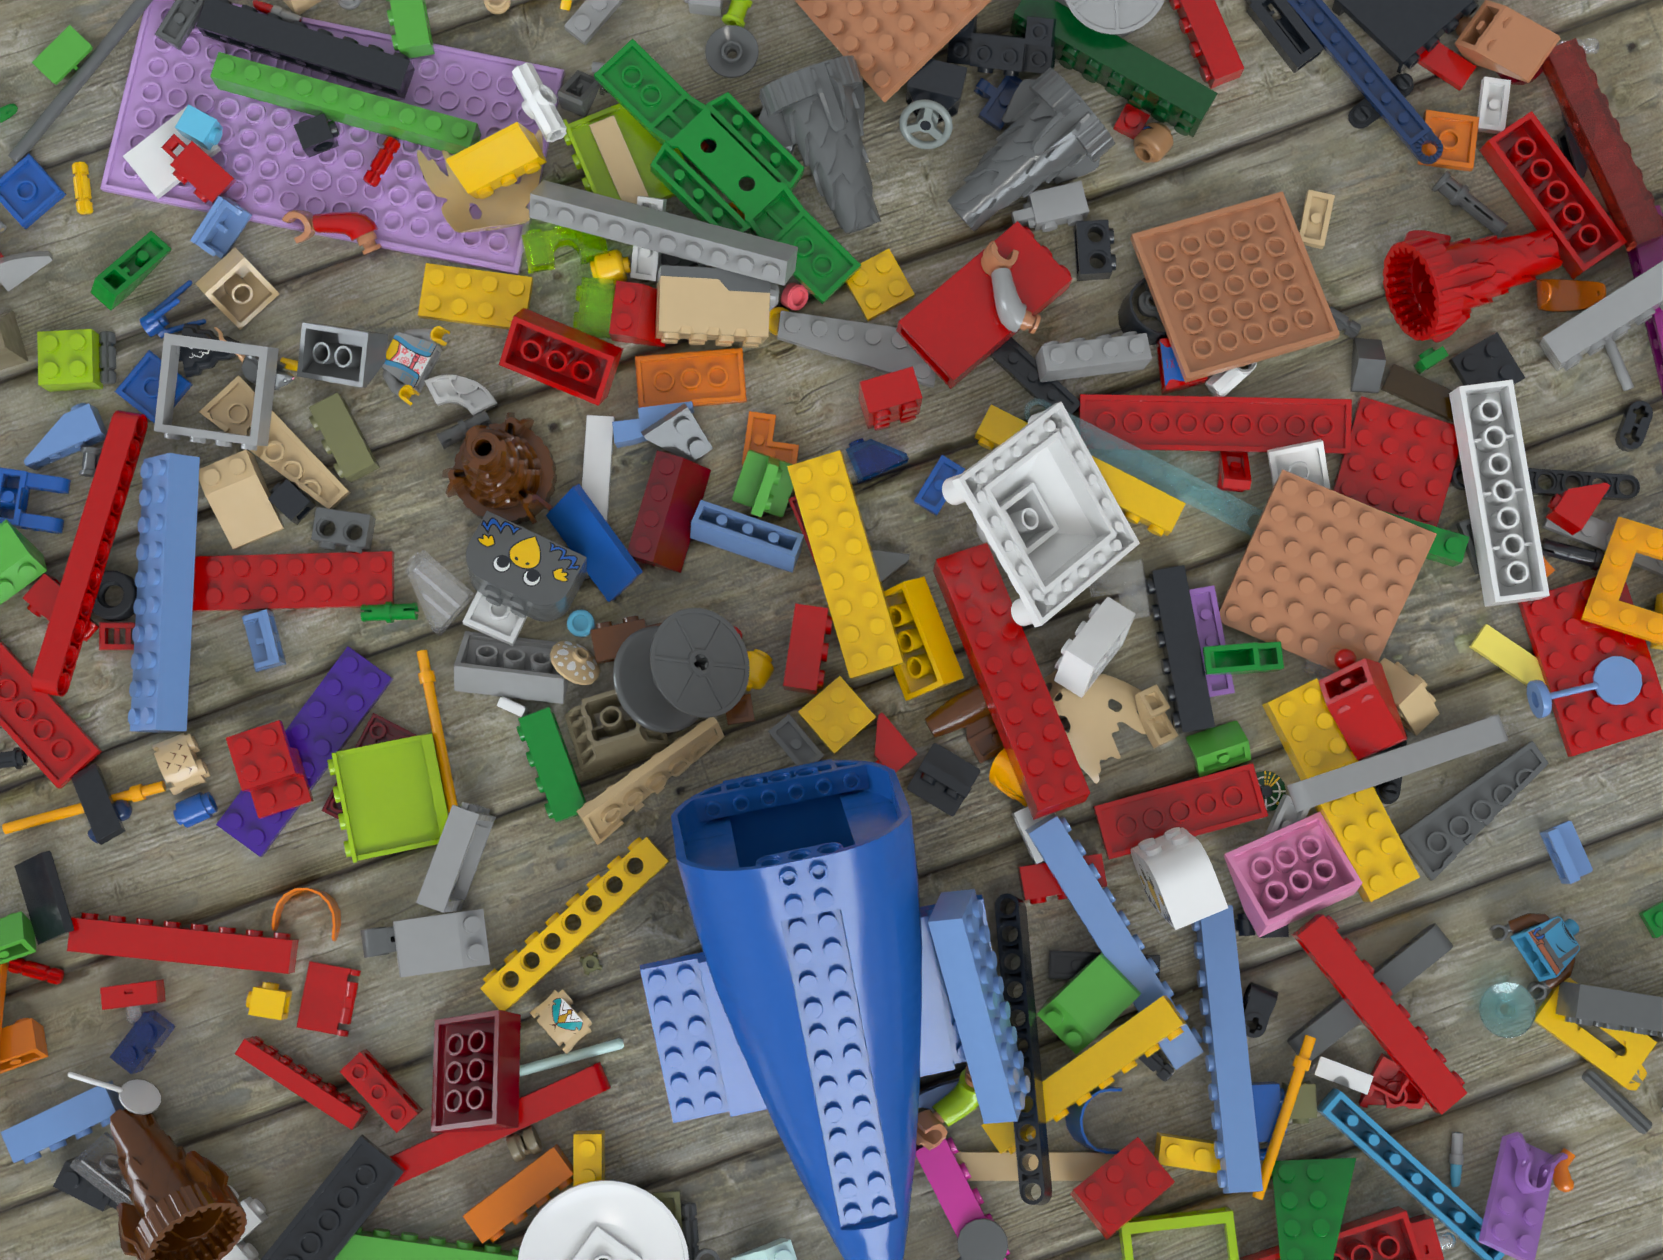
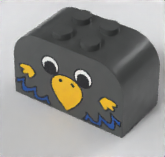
M486 511L466 550L469 578L475 590L486 597L488 602L495 606H501L502 604L510 607V611L521 618L528 616L537 621L548 622L562 617L569 610L587 576V557L489 511Z

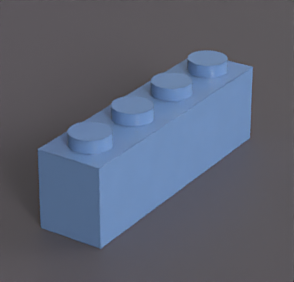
M700 500L691 522L690 538L793 573L802 550L804 535Z
M96 1086L0 1133L13 1163L24 1160L25 1164L41 1158L40 1152L47 1148H50L51 1152L68 1145L66 1139L74 1135L78 1140L93 1133L91 1127L101 1123L102 1127L110 1125V1116L119 1109H125L116 1091Z

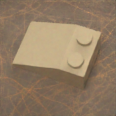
M245 449L199 469V481L204 494L233 550L284 529L275 505L268 500L271 495L256 458L248 450Z

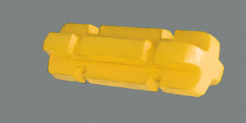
M74 162L72 164V174H75L73 183L75 199L78 200L76 202L77 212L80 215L93 213V204L90 202L92 196L90 179L87 178V175H89L88 165L85 162Z

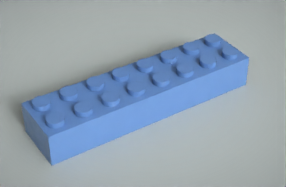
M975 889L941 892L928 920L983 1122L984 1124L1017 1122L1021 1109L1025 1107L1026 1094L1030 1092V1080L1028 1075H1024L1023 1054L1021 1051H1018L1016 1045L1017 1031L1015 1026H1011L1010 1005L1003 997V979L1001 976H998L996 971V953L991 951L989 945V927L987 925L984 926L982 919L983 905L981 900H977Z

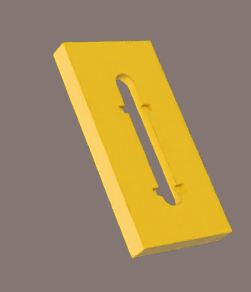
M1570 977L1564 981V982L1576 983V982H1575L1574 980H1572ZM1559 985L1556 986L1531 1020L1617 1084L1626 1088L1657 1042L1648 1035L1599 1027L1625 1047V1054L1622 1056L1617 1055L1605 1044L1578 1026V1024L1565 1022V1016L1556 1014Z

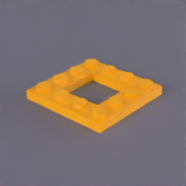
M1618 516L1581 620L1663 646V614L1619 601L1636 553L1663 561V530Z

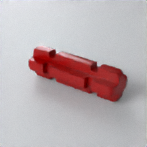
M391 136L386 137L382 144L384 147L379 149L370 165L371 170H367L363 177V180L370 186L376 187L381 180L380 175H384L394 158L392 156L393 153H397L400 148L399 141Z
M22 958L9 961V972L22 973L23 976L41 981L47 980L48 983L60 984L64 977L62 969L55 967L50 969V966L33 961L25 962V959Z

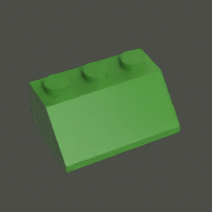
M7 519L0 523L1 605L47 571L43 554Z

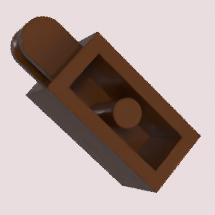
M639 616L623 618V623L612 625V621L596 624V629L590 630L596 662L599 665L614 662L622 643L631 634L642 628L660 626L662 623L647 625L645 619H639Z

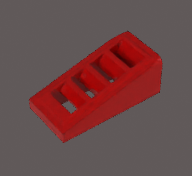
M99 622V650H134V644H131V629L135 627V622ZM108 629H114V644H108ZM120 629H125V644H120Z

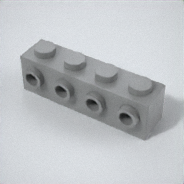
M1136 331L1126 332L1118 337H1111L1109 334L1101 335L1093 340L1075 338L1068 343L1060 344L1059 341H1050L1043 344L1035 356L1040 382L1144 370L1152 359L1147 333L1137 334Z

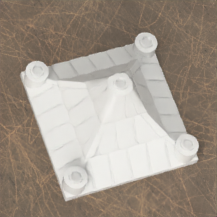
M1061 401L1053 404L1047 410L1031 415L1028 424L962 474L946 479L942 486L943 496L951 505L967 503L977 521V533L983 543H987L990 550L997 556L1016 592L1019 593L1020 598L1013 602L1011 614L1014 621L1020 626L1033 624L1034 627L1042 626L1140 544Z

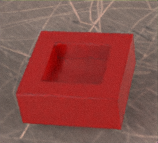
M1126 103L1113 129L1134 140L1137 134L1145 127L1150 115Z

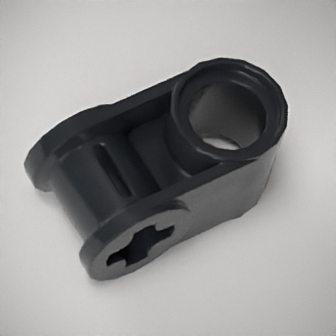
M1253 982L1248 984L1244 993L1243 1008L1246 1036L1257 1038L1266 1031L1270 1015L1276 1005L1278 992ZM1247 1020H1253V1023L1256 1024V1029H1250L1246 1025Z

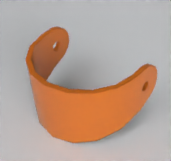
M1567 279L1536 280L1537 308L1542 311L1566 312L1588 309L1606 297V287L1601 282Z
M295 888L285 893L276 903L272 916V931H277L283 908L286 902L294 895L303 891H311L318 894L327 902L332 913V941L337 940L341 926V911L336 900L327 892L316 888Z

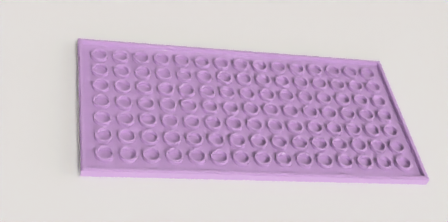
M153 0L143 12L100 187L102 191L208 213L213 203L209 200L205 204L193 193L196 188L189 181L185 185L182 182L178 183L158 199L123 157V155L189 104L217 119L223 127V134L218 143L222 150L214 155L212 159L236 180L223 196L229 197L250 212L252 217L249 221L304 232V225L301 220L296 219L293 223H286L282 220L284 215L293 210L309 211L312 214L359 212L367 215L376 223L378 230L374 232L378 239L375 241L377 244H381V248L520 275L532 218L524 224L498 230L464 233L454 231L441 211L447 199L437 197L431 192L417 158V150H420L428 161L434 159L440 171L448 176L442 151L397 139L400 143V148L397 153H393L392 156L394 158L384 175H380L381 180L379 184L373 187L368 185L363 180V177L367 170H371L370 165L379 149L384 147L382 144L388 136L335 122L340 134L336 137L339 146L309 158L301 146L294 125L315 117L314 115L220 90L210 75L218 52L475 122L478 124L481 132V141L515 122L523 125L534 135L540 130L536 121L531 119L522 109L521 105L524 99L512 78L514 68L528 62L433 43L435 54L409 59L415 71L406 97L403 99L205 37L196 25L181 50H178L155 36L157 29L175 0ZM235 3L232 4V5H235V6H238V7H242V5H240V4H235ZM303 17L302 23L307 25L309 29L315 31L324 29L331 32L334 37L341 39L344 36L350 37L366 47L369 44L376 45L382 48L385 53L392 55L394 52L400 53L394 50L392 37L389 34ZM533 64L543 85L549 87L556 95L557 103L555 107L557 109L559 102L557 94L562 87L565 71L563 69ZM543 136V154L546 159L549 142H546ZM544 164L542 165V168H541V175H540L539 184H540V182H541V177H542V173H543ZM521 176L517 178V182H515L514 184L520 183ZM529 202V203L527 204L526 208L529 210V214H530V202ZM470 203L469 209L472 218L480 219L482 215L481 210L476 204ZM315 232V235L358 243L357 240L351 241L350 237L345 234Z

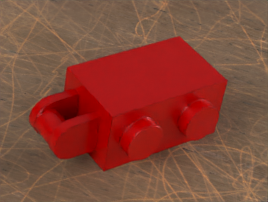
M173 134L161 147L174 159L170 164L175 169L172 174L184 185L189 181L196 188L193 193L205 204L209 200L214 204L218 196H223L236 182L230 174L193 141L186 145ZM180 144L184 150L176 156L173 151Z
M44 573L23 597L29 603L27 606L28 610L39 618L43 615L49 621L61 582L54 576ZM91 618L84 637L86 642L99 629V625Z

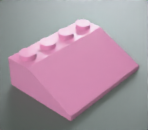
M1321 812L1224 854L1245 914L1258 937L1350 897L1362 885L1361 879Z

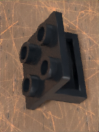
M934 743L907 786V790L946 814L954 816L963 800L971 791L972 785L980 774V769L939 744Z

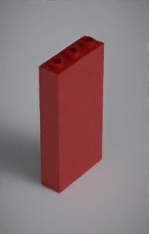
M1017 221L994 240L998 247L999 255L1007 259L1013 249L1019 251L1018 258L1010 270L1018 296L1022 303L1026 304V310L1032 312V316L1042 312L1069 288L1072 282L1069 270L1064 265H1059L1052 258L1051 251L1046 246H1041L1034 239V235L1028 227L1022 226ZM984 250L898 321L896 329L901 337L950 389L1016 334L1008 330L998 317L992 278L986 274L981 265Z

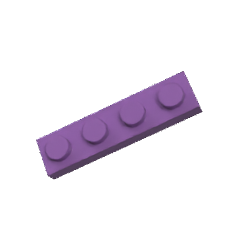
M1214 585L1189 590L1203 664V647L1226 645ZM1231 674L1206 675L1210 697L1235 693Z

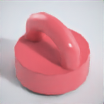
M796 282L790 283L784 288L780 302L786 308L798 311L807 303L808 290Z

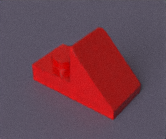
M1220 452L1217 489L1233 492L1250 490L1252 480L1248 452Z

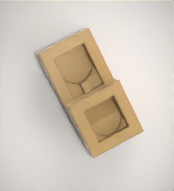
M1157 684L1135 695L1141 723L1154 749L1179 736L1165 713L1170 709V706Z

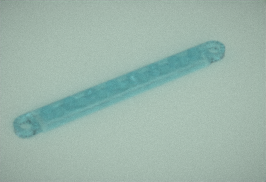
M1039 398L1030 400L1024 408L1026 421L1028 422L1031 417L1030 409L1032 406L1039 404L1047 410L1053 404ZM1068 412L1092 456L1251 536L1253 535L1254 530L1248 527V519L1252 515H1259L1261 517L1262 510Z

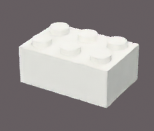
M1109 597L1101 605L1097 603L1089 614V621H1082L1078 626L1074 640L1069 638L1062 647L1060 653L1063 655L1055 665V669L1058 671L1054 681L1082 698L1122 647L1136 614Z

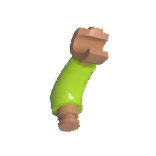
M968 1064L961 1072L956 1086L932 1106L935 1111L934 1113L930 1109L918 1113L917 1145H922L928 1150L936 1148L942 1143L948 1133L943 1123L949 1127L966 1117L979 1106Z

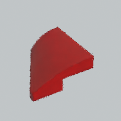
M1381 1053L1370 1074L1374 1077L1368 1094H1361L1358 1102L1359 1106L1368 1108V1105H1385L1386 1108L1405 1106L1409 1109H1422L1426 1102L1391 1057Z

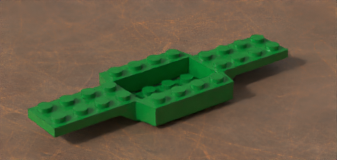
M633 38L594 74V78L662 145L650 164L651 172L700 221L797 246L796 268L793 276L822 305L861 268V264L803 208L792 193L803 176L804 167L729 92L704 105L689 95ZM706 139L713 140L717 146L715 151L712 153L704 152L700 147L702 141ZM675 148H678L745 215V220L674 151ZM744 177H749L753 179L755 186L750 191H744L740 188L739 181Z

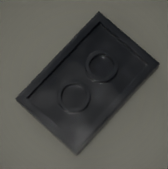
M50 851L41 852L15 865L37 944L47 943L74 931L52 853Z

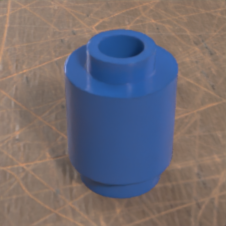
M199 792L177 802L173 814L179 825L183 824L186 828H189L213 817V813L217 812L218 808L210 792L204 794Z

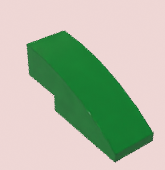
M1281 641L1203 647L1206 675L1264 673L1284 669Z

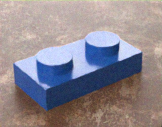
M942 455L916 496L914 503L937 516L946 502L942 493L944 481L950 477L962 474L965 468Z

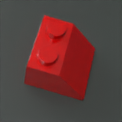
M616 281L609 329L612 341L665 348L666 343H661V339L655 338L656 288L645 284Z

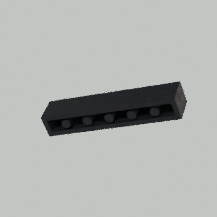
M1185 565L1153 570L1149 573V578H1146V588L1148 594L1153 595L1154 605H1151V615L1153 621L1158 622L1159 632H1156V641L1158 648H1163L1164 658L1161 659V668L1163 674L1168 675L1169 685L1166 686L1168 701H1173L1174 712L1171 713L1173 728H1178L1179 734L1214 728L1215 722Z

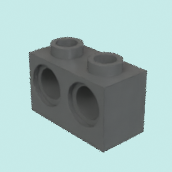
M316 507L311 539L319 543V548L335 550V546L346 547L345 551L362 554V550L371 551L376 519L369 514ZM330 523H334L336 527L335 532L331 536H325V527ZM356 527H361L363 531L362 536L357 540H352V530Z

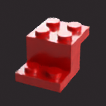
M281 720L226 737L241 790L251 793L259 819L314 801L299 751L289 746Z

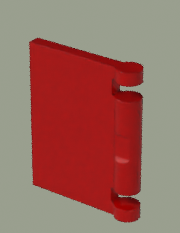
M309 961L296 1028L348 1037V1030L338 1028L339 1023L351 1024L359 983L348 981L349 975L360 976L361 970Z

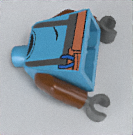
M1527 913L1508 921L1509 924L1505 926L1500 924L1491 926L1490 931L1497 927L1503 930V935L1494 939L1497 941L1506 939L1510 932L1514 933L1510 936L1512 941L1539 980V982L1534 981L1527 986L1528 992L1540 987V993L1535 995L1534 999L1543 1000L1547 995V989H1554L1572 975L1576 960L1575 956L1580 951V946L1574 938V935L1580 929L1574 920L1567 919L1563 921L1559 916L1549 918L1546 914Z

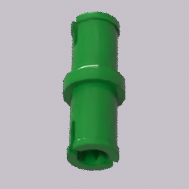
M386 601L385 604L378 605L363 604L361 605V611L364 610V612H360L362 622L386 621V623H393L394 620H417L419 616L415 614V612H419L416 602L394 604L392 601Z

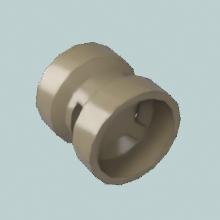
M533 1125L525 1128L521 1134L517 1135L514 1133L506 1137L508 1149L516 1163L524 1160L526 1155H535L543 1151L541 1140Z

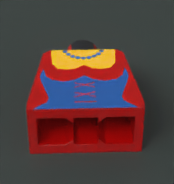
M1159 339L1156 344L1162 395L1199 386L1207 381L1208 376L1185 383L1169 339Z

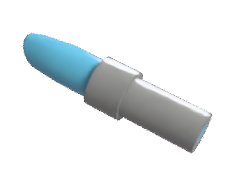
M1452 1132L1451 1153H1449L1452 1187L1459 1186L1461 1182L1462 1165L1464 1162V1154H1462L1463 1133Z

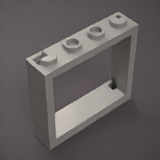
M164 333L154 431L163 432L164 438L181 440V435L190 436L189 441L196 443H206V439L215 440V445L232 447V442L241 443V449L257 451V446H268L279 348ZM180 346L259 357L250 436L172 425Z
M462 802L461 806L452 805L419 893L417 904L443 913L462 910L496 818L489 815L491 809L467 802Z

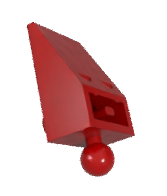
M1339 650L1335 654L1334 663L1340 670L1318 682L1327 708L1355 758L1360 761L1407 740V736L1382 664L1367 658L1357 662L1356 655L1352 650Z

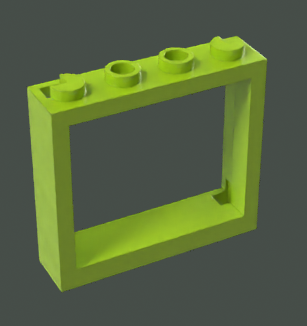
M1229 1207L1134 1217L1119 1229L1122 1260H1134L1131 1234L1224 1224L1228 1260H1239L1233 1210Z

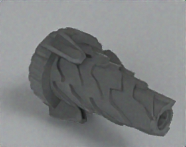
M853 55L826 60L792 72L765 85L760 89L759 95L763 106L759 116L760 124L790 154H793L797 144L804 166L810 167L819 194L825 197L826 203L833 212L837 223L846 234L881 222L872 196L873 185L866 166V163L870 161L861 136L865 135L863 132L865 94L862 85L863 81Z
M1050 67L1037 79H1025L1021 82L1010 100L1005 114L1001 118L1006 126L1009 127L996 138L998 143L983 155L977 167L963 179L966 183L948 199V202L960 218L975 232L997 211L1007 207L1021 196L1026 198L1044 181L1050 183L1053 180L1058 185L1094 171L1099 167L1100 157L1115 145L1114 139L1078 93L1062 76Z

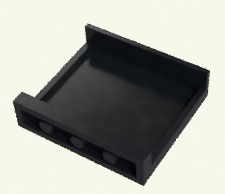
M1334 0L1332 11L1338 16L1345 12L1399 63L1397 72L1400 74L1406 67L1408 69L1413 68L1421 59L1420 55L1425 50L1428 52L1432 51L1440 42L1439 38L1444 33L1448 35L1452 33L1459 25V20L1463 16L1467 18L1471 16L1479 5L1477 4L1478 0Z

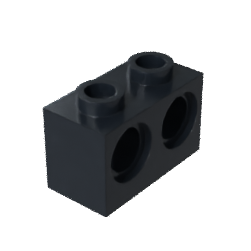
M1108 220L1077 221L1073 228L1077 281L1110 279L1112 271L1116 270V255L1111 254L1110 244H1114V229L1109 228ZM1091 232L1099 234L1101 241L1092 242L1088 238V234ZM1094 258L1101 260L1103 267L1098 269L1092 267L1090 260Z

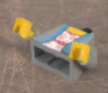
M436 326L433 329H410L404 333L397 332L392 341L387 343L386 361L381 367L384 370L383 378L391 392L399 396L409 406L413 404L409 401L410 397L414 394L420 395L425 385L424 380H427L443 351L438 344L442 346L447 345V342L443 341L442 337L445 334H450V331L441 326Z

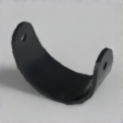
M1143 278L1122 301L1118 311V320L1123 334L1131 331H1136L1137 334L1147 333L1150 346L1156 345L1159 339H1168L1166 332L1155 331L1146 327L1133 310V293L1147 282Z

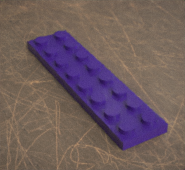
M347 646L285 730L289 746L299 751L310 790L314 788L328 769L327 759H332L331 753L342 750L393 680L391 676L349 646ZM241 790L216 825L259 857H263L300 806L259 819L251 793Z

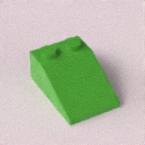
M1100 953L1049 997L1037 1015L1075 1054H1078L1130 1006L1141 993Z

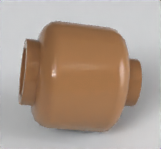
M1152 122L1148 123L1134 138V151L1136 156L1143 162L1156 163L1169 152L1174 141L1171 131L1166 125Z

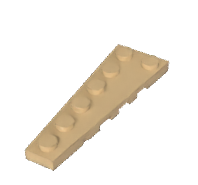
M238 375L199 412L226 433L250 436L255 391ZM272 410L268 446H257V451H250L324 507L334 509L351 492Z
M714 717L701 721L694 729L684 736L677 738L667 748L654 754L650 760L630 771L623 779L609 786L603 793L593 800L586 802L582 808L577 810L576 812L593 841L597 845L602 843L624 824L621 819L633 809L638 812L645 806L642 803L643 800L654 792L659 794L665 788L664 786L671 776H680L692 763L696 762L725 736L718 721Z

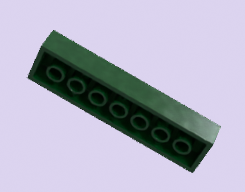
M1021 0L1014 12L1010 33L1013 36L1025 37L1027 16L1056 19L1055 55L1061 66L1080 72L1082 77L1091 83H1099L1111 95H1120L1127 99L1128 103L1133 107L1144 109L1151 113V116L1158 122H1167L1174 126L1175 131L1181 135L1194 137L1218 94L1119 36L1090 29L1081 23L1068 7L1056 0Z

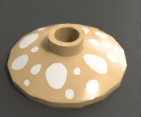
M568 640L559 641L552 647L550 652L551 663L556 671L565 679L580 685L592 684L598 679L600 674L599 664L596 662L595 656L586 647Z

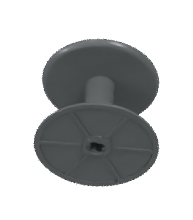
M687 608L677 611L666 618L660 626L646 627L634 632L622 643L617 652L613 667L615 691L625 711L641 726L660 733L678 732L691 726L699 717H716L728 712L742 698L749 680L748 653L739 633L725 618L715 612L702 608Z

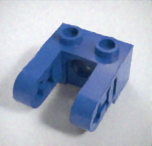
M0 468V523L7 519L18 529L62 534L64 527L63 519L26 513L29 493L31 489L69 494L71 480L29 473L27 471Z

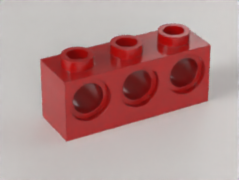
M367 1049L359 1052L339 1071L396 1133L403 1130L423 1111L416 1101Z

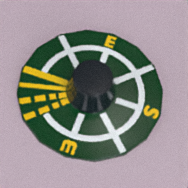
M1257 772L1256 775L1267 812L1277 809L1283 794L1286 795L1285 784L1273 772Z

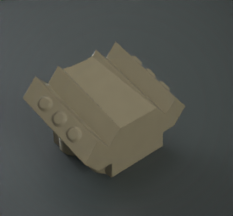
M615 689L581 699L582 705L573 707L565 714L581 772L594 773L600 767H613L620 762L633 758H644L650 751L661 752L670 745L666 733L649 730L638 724L628 715L621 705Z

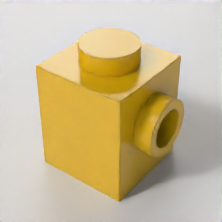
M263 982L262 986L253 987V990L249 991L246 999V1007L249 1008L248 1015L276 1020L287 1019L292 991L279 989L280 984L273 982Z

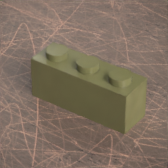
M338 392L309 407L312 416L309 417L310 422L316 431L321 430L325 438L321 440L322 445L328 455L333 453L337 461L333 465L341 479L345 477L352 483L380 468L347 403Z

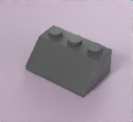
M302 322L297 377L366 388L386 361L388 334Z

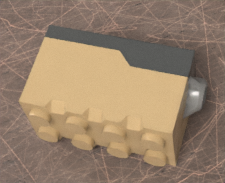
M661 265L657 273L655 338L661 339V343L677 344L680 339H688V344L705 345V341L714 340L716 341V346L728 347L732 346L734 342H742V347L758 348L759 344H763L769 337V312L778 304L779 286L776 283L720 268Z

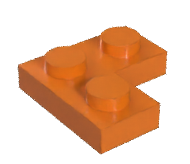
M749 411L742 466L749 450L791 464L797 463L799 445L773 441L776 415Z

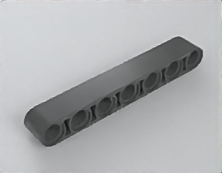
M1433 923L1374 969L1375 973L1372 975L1378 983L1384 982L1392 991V996H1394L1450 951L1453 945L1437 924ZM1340 996L1287 1039V1042L1296 1054L1299 1055L1305 1035L1316 1038L1309 1059L1312 1061L1358 1025L1361 1020Z

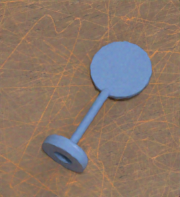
M1612 656L1602 660L1596 667L1593 683L1550 693L1543 681L1532 680L1527 684V699L1530 709L1537 718L1547 717L1551 713L1552 699L1590 690H1596L1597 695L1607 703L1625 705L1639 695L1642 687V675L1638 667L1630 659L1622 656Z

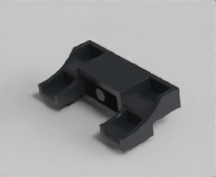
M976 15L949 41L947 63L978 67L977 72L993 73L994 69L1003 70V75L1019 76V72L1024 71L1043 74L1048 68L1054 69L1056 19L1027 16L1025 37L977 32Z

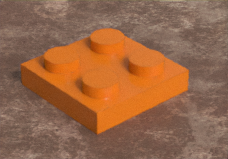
M1426 110L1423 114V120L1438 139L1441 140L1443 152L1437 162L1423 164L1418 161V165L1471 172L1474 167L1479 117ZM1430 143L1424 144L1421 147V152L1425 156L1428 155V157L1433 156L1437 152L1436 147Z

